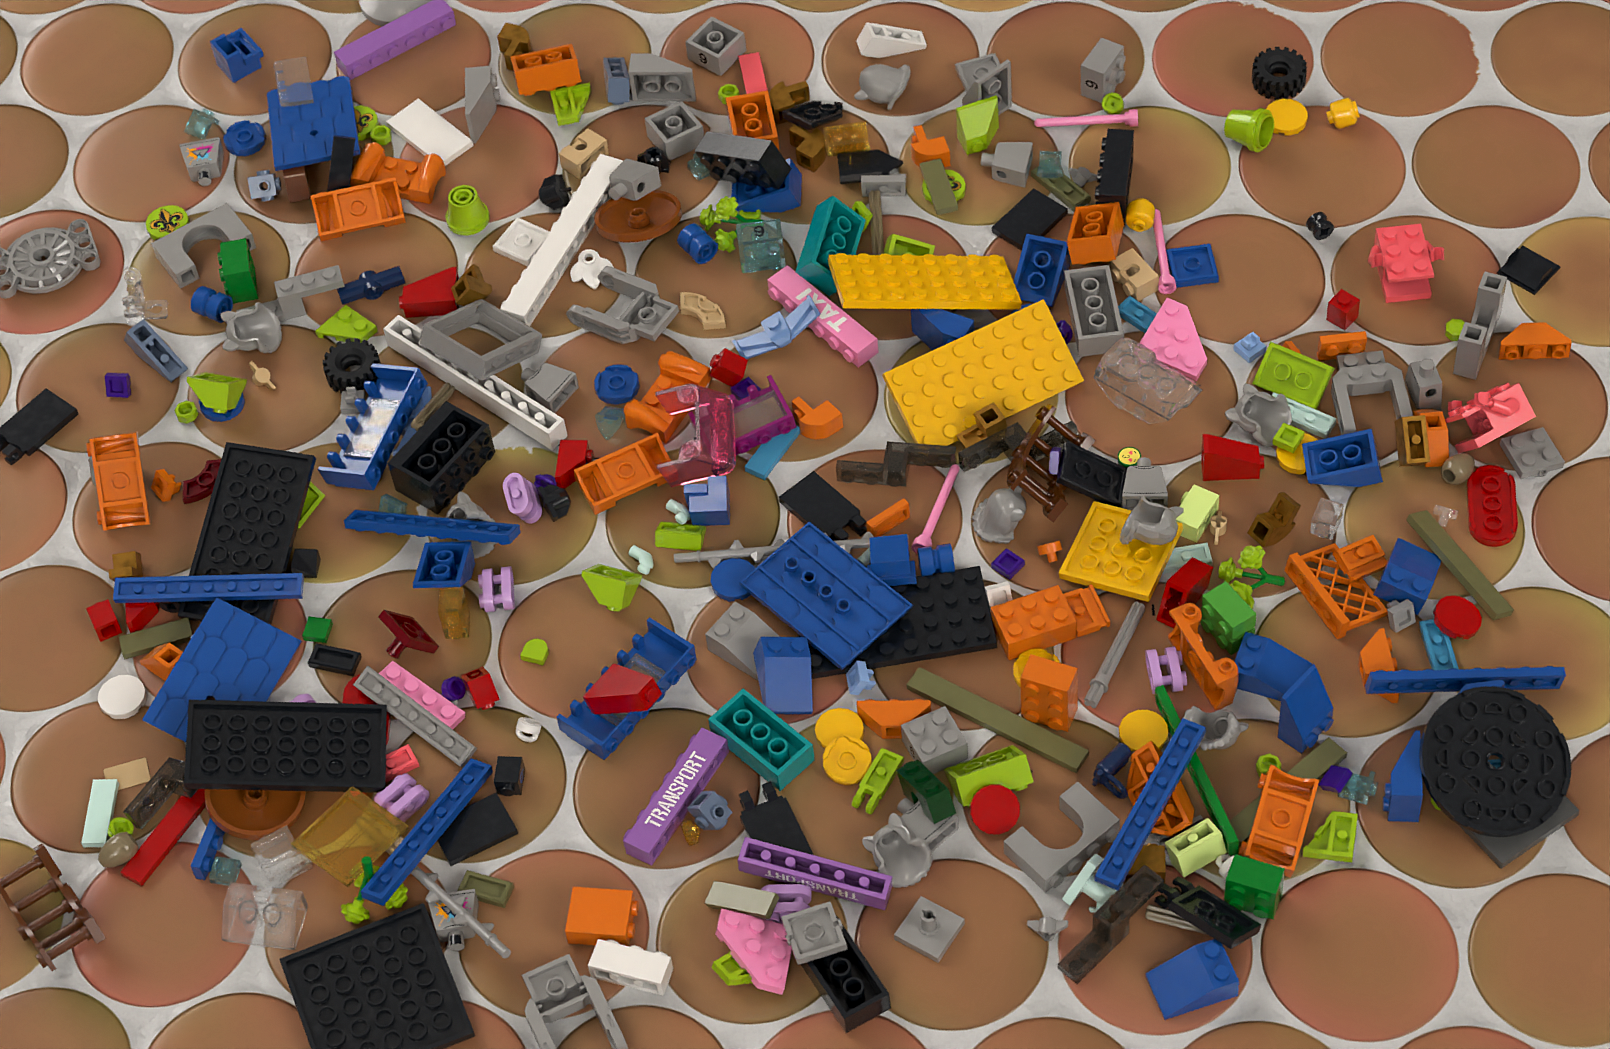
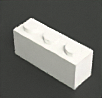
M598 939L588 964L590 976L593 978L664 996L673 972L672 960L667 954L645 951L639 946L629 947L621 945L617 941L610 939L606 941Z

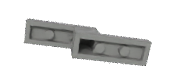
M339 265L275 281L278 299L262 304L275 313L279 322L306 315L303 297L344 287ZM255 305L243 309H255Z

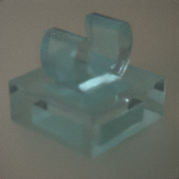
M693 154V159L687 162V168L698 180L709 176L710 172L700 162L697 154Z
M388 494L381 496L378 512L406 513L407 503Z
M216 856L209 875L210 882L235 886L242 866L240 860Z

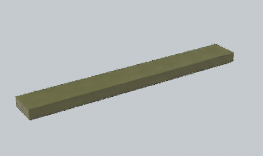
M921 667L917 669L907 683L908 690L942 707L946 706L948 710L1075 773L1078 772L1089 756V750Z

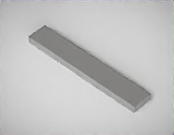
M368 665L353 684L377 704L387 705V711L460 767L463 768L478 749Z

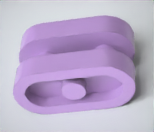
M519 473L509 474L503 482V490L509 510L524 522L529 524L535 523L542 515V506L536 486Z
M501 567L500 575H494L492 568L483 569L482 574L478 575L480 589L483 588V594H479L480 608H484L485 612L496 611V604L503 603L504 610L515 609L512 567ZM496 584H501L502 594L496 595Z
M1176 647L1165 648V655L1162 656L1157 655L1156 649L1145 650L1146 667L1153 695L1155 694V687L1170 685L1172 692L1183 691V686L1187 685L1186 672L1181 671L1180 665H1183L1181 651L1176 650ZM1161 665H1166L1167 676H1162Z
M409 774L398 775L390 785L374 796L373 808L380 815H386V820L397 827L403 824L427 802L429 791L422 785H416V780Z
M775 884L766 885L761 889L774 892L779 896L770 921L783 924L782 916L810 908L808 904L811 902L812 890L806 885Z

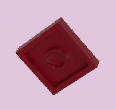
M383 610L378 616L396 636L386 649L392 657L398 659L406 647L432 654L439 648L437 643L413 617Z

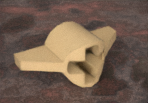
M251 361L249 366L254 373L252 377L253 383L256 386L265 385L273 391L276 387L269 380V370L258 368Z
M1218 511V515L1211 516L1210 532L1215 535V545H1218L1219 536L1224 535L1227 528V518L1222 516V511Z

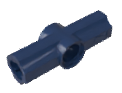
M400 266L378 273L369 270L363 272L358 280L346 283L344 287L337 288L341 303L344 305L364 297L368 300L377 299L383 294V291L405 284V280Z

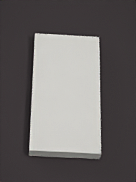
M417 99L386 121L387 127L424 156L427 154L439 155L444 161L445 166L473 146V141L420 99Z

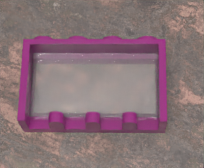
M771 375L767 376L770 387L758 392L755 385H750L747 388L749 396L737 401L735 395L731 394L726 398L728 406L720 410H716L714 404L707 405V416L697 420L692 411L688 413L692 427L695 429L713 466L724 463L729 458L740 453H746L755 446L769 442L775 436L787 434L792 429L797 428L794 416Z

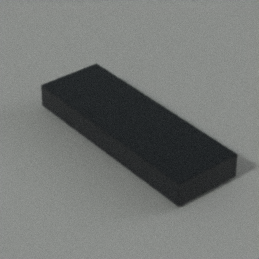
M338 135L333 137L327 192L350 187L355 138Z

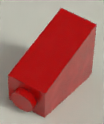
M457 267L448 268L404 286L403 295L399 296V307L404 310L405 317L444 316L459 309V304H456L451 287L459 280Z
M1203 434L1201 455L1203 481L1259 479L1260 469H1264V455H1259V446Z
M1193 557L1166 582L1156 620L1175 628L1176 623L1170 616L1169 611L1186 603L1196 605L1209 585L1214 567Z
M613 663L586 692L583 699L592 714L595 715L647 711L662 695V692L653 677Z

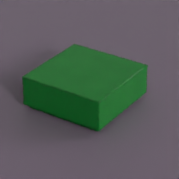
M309 616L302 635L303 640L327 643L333 625L332 620Z

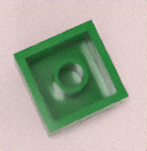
M246 238L220 243L221 252L217 253L219 265H222V268L219 269L221 282L225 281V294L230 295L233 304L259 299L255 265Z
M1234 854L1225 881L1224 901L1239 911L1252 913L1259 918L1274 920L1283 892L1285 868Z

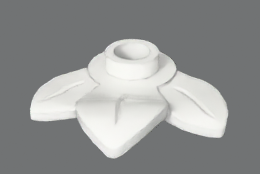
M591 249L584 250L579 254L578 262L571 268L572 282L583 279L589 287L595 290L600 284L598 279L599 273L605 266L613 267L608 259L601 258L596 251ZM587 257L593 258L592 261H586L585 259Z

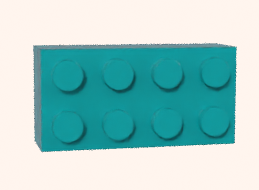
M834 196L817 205L795 273L828 296L837 292L829 268L828 257L838 253L855 255L866 219Z
M744 688L708 719L710 731L726 738L729 750L765 780L771 781L773 786L779 791L785 788L815 760L813 744Z

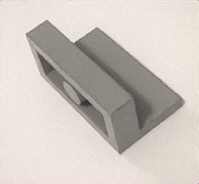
M906 174L861 176L862 197H869V192L876 190L880 192L881 196H906Z

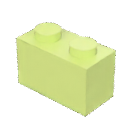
M1195 484L1189 492L1186 491L1184 493L1181 505L1179 506L1184 509V512L1176 518L1177 522L1183 523V531L1180 536L1196 543L1209 525L1211 516H1215L1219 509L1218 494Z
M1209 818L1165 842L1171 864L1183 877L1216 860L1218 856L1227 853L1221 831Z

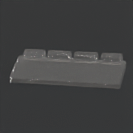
M306 57L275 61L273 65L280 105L286 107L314 103Z

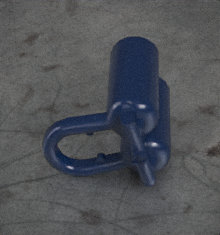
M1120 742L1097 764L1096 770L1093 772L1094 778L1092 779L1093 786H1097L1099 783L1103 784L1113 795L1120 799H1125L1128 796V792L1124 785L1114 776L1129 762L1128 758L1132 752L1127 745ZM1110 780L1121 792L1115 789L1108 781Z

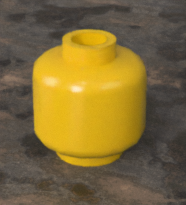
M1350 98L1331 102L1330 111L1326 112L1329 123H1334L1338 129L1355 125L1357 118L1360 117L1356 101H1352Z
M1144 198L1131 201L1126 209L1125 221L1127 226L1137 232L1146 231L1153 226L1155 218L1154 205Z

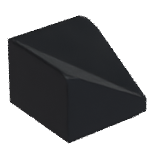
M295 548L291 563L292 573H302L304 578H317L321 561L318 550Z

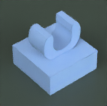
M1251 332L1234 344V351L1250 363L1266 352V345L1260 341L1258 335Z
M856 661L846 673L850 694L859 695L863 689L871 690L875 686L876 681L869 680L874 672L867 669L866 662Z

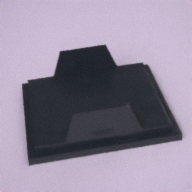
M1522 246L1520 249L1517 248L1508 257L1507 262L1497 271V274L1507 277V280L1535 295L1561 266Z

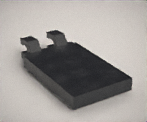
M45 388L0 427V452L2 451V454L6 456L5 461L13 465L24 454L31 456L78 415L77 409Z
M815 471L779 496V502L804 524L811 522L833 541L847 540L849 538V534L843 530L848 525L859 536L867 532L865 527L866 520L860 516V510Z
M771 781L762 784L763 795L766 799L764 803L755 806L748 790L739 794L740 804L744 810L741 811L740 820L749 838L814 855L786 797L783 798L782 795L777 796Z
M1180 876L1173 879L1172 884L1179 886L1181 891L1177 887L1172 888L1166 884H1163L1158 889V892L1165 894L1167 899L1161 894L1155 898V903L1163 909L1168 908L1230 949L1248 940L1260 931L1262 924L1200 885L1194 887L1191 882Z

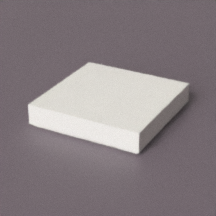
M517 217L492 246L493 251L525 266H529L533 254L538 252L543 239L547 238L550 231Z

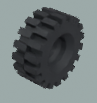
M1280 46L1275 47V50L1267 48L1266 53L1261 51L1259 57L1256 56L1253 62L1252 84H1254V89L1258 90V94L1261 96L1265 93V98L1268 99L1271 96L1274 97V100H1279V97L1288 99L1289 95L1292 98L1295 97L1296 93L1300 94L1302 88L1305 87L1306 60H1303L1301 54L1297 55L1296 50L1293 49L1290 52L1288 47H1284V50H1280ZM1282 73V74H1285L1286 76L1277 77V76H1274V75H1272V74Z
M350 338L345 339L346 343L342 344L339 341L336 343V348L331 346L329 348L330 353H325V360L322 363L328 385L330 388L333 387V391L336 393L340 390L342 395V391H346V387H356V390H364L365 381L376 383L378 378L371 366L373 363H381L377 350H375L372 344L369 345L366 340H363L361 343L359 338H355L354 342H351ZM353 365L361 366L359 369L355 371H345L348 367Z

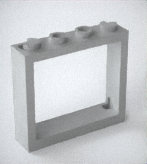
M480 299L424 324L421 331L420 344L482 381L538 354L542 334L485 300ZM479 322L511 342L480 356L448 336Z

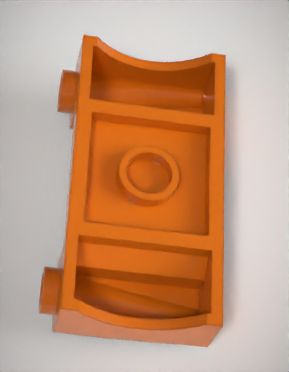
M372 142L366 143L361 154L358 156L351 172L350 184L353 187L380 181L384 178L396 177L401 199L431 204L435 187L439 179L446 175L444 161L437 154H427L421 163L388 157L385 155V151L380 144Z
M396 177L384 178L376 182L311 195L321 241L339 238L344 233L384 225L385 227L406 223Z
M668 351L660 356L658 365L660 366L661 374L641 402L634 399L631 402H627L624 407L627 428H641L652 434L658 433L661 441L667 443L712 379L709 376L711 372L710 367L673 351Z
M130 432L90 438V443H86L88 457L92 456L100 507V511H97L98 525H102L103 531L128 526L150 525L151 520L140 458L138 433Z
M655 433L574 469V475L593 513L596 515L616 506L615 501L653 484L659 487L678 478V468L669 458L659 434Z
M1186 603L1170 610L1169 614L1175 621L1176 626L1168 635V639L1176 647L1177 651H1181L1184 664L1214 710L1216 711L1233 704L1239 682L1238 667L1230 658L1225 657L1215 661L1212 653L1204 648L1202 638L1198 633V627L1202 619V612L1199 607L1193 603Z
M1270 764L1267 773H1261L1257 788L1261 789L1260 801L1247 842H1241L1238 855L1285 868L1284 876L1291 878L1295 870L1319 780L1292 776L1283 772L1275 765Z

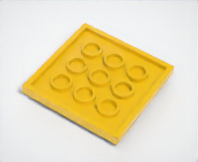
M1093 501L1059 571V579L1085 586L1092 584L1097 589L1149 602L1183 531V523L1177 522V534L1167 544L1151 545L1133 539L1131 542L1129 541V544H1122L1120 542V533L1131 510Z

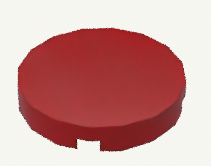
M1456 595L1445 596L1439 600L1433 609L1435 625L1441 632L1454 639L1460 637L1463 638L1462 640L1475 636L1482 623L1479 610L1472 602Z
M999 784L984 786L973 795L970 802L971 819L981 831L988 834L1000 835L1008 832L1016 825L1020 816V804L1017 796L1009 788Z

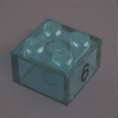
M780 219L736 224L742 273L776 270L786 266Z

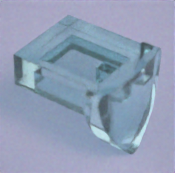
M1040 151L1039 167L1037 169L1038 177H1063V169L1061 167L1062 151Z
M605 406L595 415L598 429L606 440L610 439L624 422L625 414L623 408Z

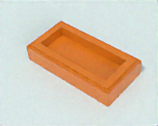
M903 498L867 521V532H871L874 537H880L910 518L909 503Z

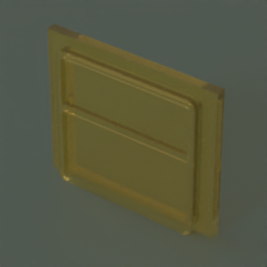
M352 786L291 843V847L348 887L363 873L362 858L369 856L373 863L409 829V826Z

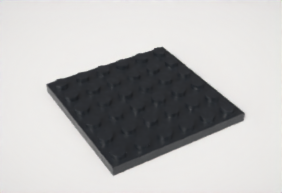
M424 903L279 959L311 1049H445L475 1037L474 1030Z

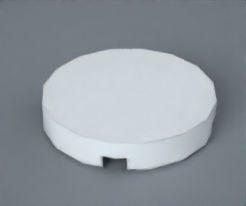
M119 675L109 679L103 684L98 693V703L102 712L114 719H126L134 716L139 712L138 709L144 706L147 698L143 683L137 677L131 675Z

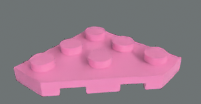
M1166 298L1135 349V354L1197 381L1207 365L1206 354L1188 307L1170 298Z
M721 908L715 935L721 942L724 941L731 950L730 954L742 969L745 968L752 977V983L757 989L782 995L785 989L792 951L791 945L788 946L787 939L785 938L787 934L783 924Z

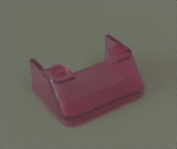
M685 384L655 392V396L667 413L676 414L695 409L696 439L688 441L680 447L678 460L657 464V469L671 487L708 479L710 476L730 473L736 465L734 405L731 398L726 393L695 384Z

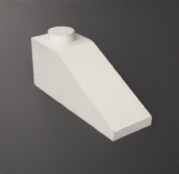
M866 22L856 40L861 55L876 58L922 50L927 47L922 31Z

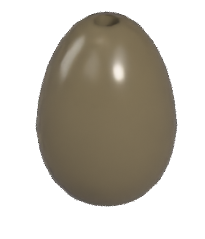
M1466 453L1456 454L1448 458L1441 468L1443 479L1453 485L1465 482L1474 470V458Z
M128 832L117 833L101 848L98 855L99 863L106 868L120 866L128 862L137 853L138 844Z

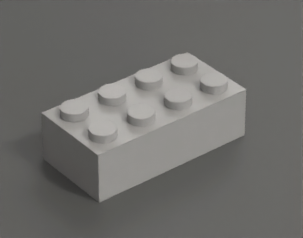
M1109 265L1065 270L1064 288L1078 356L1083 357L1124 351V331Z

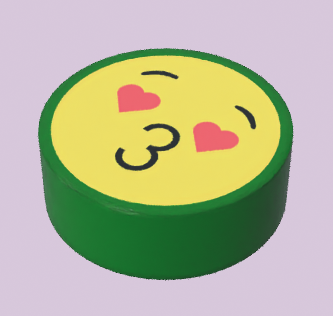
M1125 447L1118 453V464L1125 468L1137 466V460L1141 458V453L1136 448Z

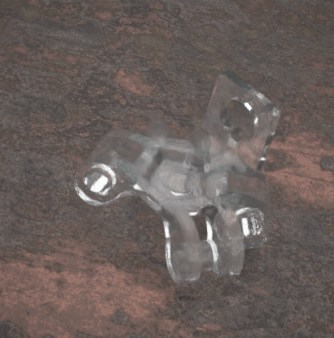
M134 267L125 268L123 276L126 283L131 285L126 287L130 296L122 299L123 305L126 306L124 310L126 323L129 326H135L142 319H166L168 317V301H145L143 280L140 272ZM154 306H160L163 308V310L157 314H154L151 311H147V309H151Z

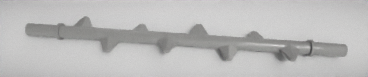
M866 532L861 539L834 542L850 553L852 549L870 548L869 538L874 536L871 532ZM778 539L774 546L744 548L739 540H734L731 547L727 550L702 552L697 550V552L674 554V562L698 561V563H701V561H708L713 569L721 563L722 559L751 557L755 563H759L764 556H770L785 542L783 539Z
M360 817L357 820L356 824L369 835L372 841H375L371 849L373 853L386 851L391 855L397 847L381 833L380 829L375 828L364 817ZM418 866L413 869L410 874L429 890L425 898L426 902L441 901L456 914L452 920L454 924H467L485 941L487 946H491L503 958L510 956L511 950L497 938L496 934L491 933L494 924L480 923L462 907L466 900L464 894L451 897L435 882L439 877L437 873H425Z

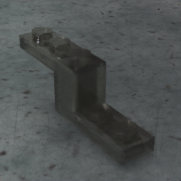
M1073 421L1064 424L1077 435V426ZM1017 422L958 452L959 467L963 472L977 468L980 464L991 458L998 457L1003 452L1012 462V452L1021 444L1027 433ZM1055 429L1040 437L1052 448H1063V444L1069 441ZM1035 445L1032 446L1029 455L1036 461L1048 457Z
M887 441L883 463L837 460V481L906 487L910 464L941 468L951 467L953 464H957L956 447Z
M169 757L123 811L136 828L142 830L173 793L191 798L198 790L184 788L185 761Z
M1143 865L1119 891L1111 896L1093 914V930L1058 963V969L1078 984L1129 934L1130 918L1164 885V879L1149 867Z

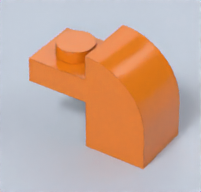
M922 125L914 126V136H911L912 161L920 167V163L941 158L944 168L949 167L950 151L945 137L927 140Z
M799 396L792 400V414L799 423L800 433L810 439H824L843 428L842 413L828 400L815 409H812Z

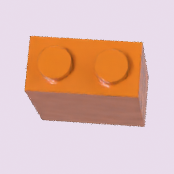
M573 887L565 928L568 944L596 946L598 939L605 941L610 939L617 941L621 945L629 946L630 938H634L635 935L633 917L637 916L639 911V901L635 900L633 891Z

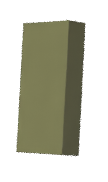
M467 870L457 891L475 889L478 901L505 908L514 889V884Z

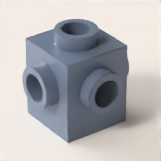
M269 170L257 171V176L247 178L251 199L261 198V201L274 200V196L279 194L278 190H282L280 177H276V173L270 174ZM264 182L268 185L267 189L263 187Z
M702 791L687 808L695 818L696 825L703 830H719L723 828L728 822L727 818L733 813L727 806V801L722 796L717 795L715 791Z

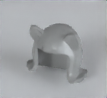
M875 64L864 68L859 78L861 89L854 95V99H870L875 103L888 104L887 109L891 110L897 98L906 89L911 74L910 67L904 64L897 69L883 64Z
M256 302L255 309H243L237 313L233 311L221 313L222 320L227 323V339L223 343L224 350L252 351L258 349L259 352L272 353L280 346L282 328L278 317L270 308H267L262 303Z
M1244 384V395L1237 402L1235 408L1228 409L1225 412V416L1229 421L1237 423L1244 431L1253 434V438L1258 443L1271 447L1273 446V438L1283 423L1291 425L1292 414L1287 399L1281 393L1275 398L1267 392H1259L1253 385Z
M1019 486L1014 491L1011 488L995 490L988 499L986 498L976 508V511L973 513L974 515H972V520L974 521L972 522V527H974L977 536L981 537L982 540L998 544H1007L1010 540H1014V529L1026 513V500L1021 495L1022 489Z
M464 492L458 493L457 503L450 507L445 517L495 522L479 505L472 502L470 497ZM457 539L451 540V542H464ZM466 540L472 543L474 559L489 554L495 548L494 545L497 544L495 542L479 543L474 540Z
M1143 495L1122 527L1120 542L1122 544H1129V541L1131 542L1133 539L1151 545H1164L1171 542L1178 530L1176 518L1184 512V509L1177 506L1167 508L1163 505L1147 501V496Z
M1192 706L1191 709L1186 710L1183 717L1206 727V733L1197 749L1201 747L1203 751L1207 749L1223 750L1231 747L1237 741L1240 733L1247 730L1249 725L1244 722H1238L1232 711L1224 709L1208 713L1201 711L1196 706Z
M895 813L889 816L888 824L879 829L874 836H866L862 839L865 849L873 854L875 865L878 867V873L892 876V886L894 888H905L920 882L921 878L927 876V872L932 866V851L929 849L927 842L922 837L916 838L914 832L906 827L903 819Z

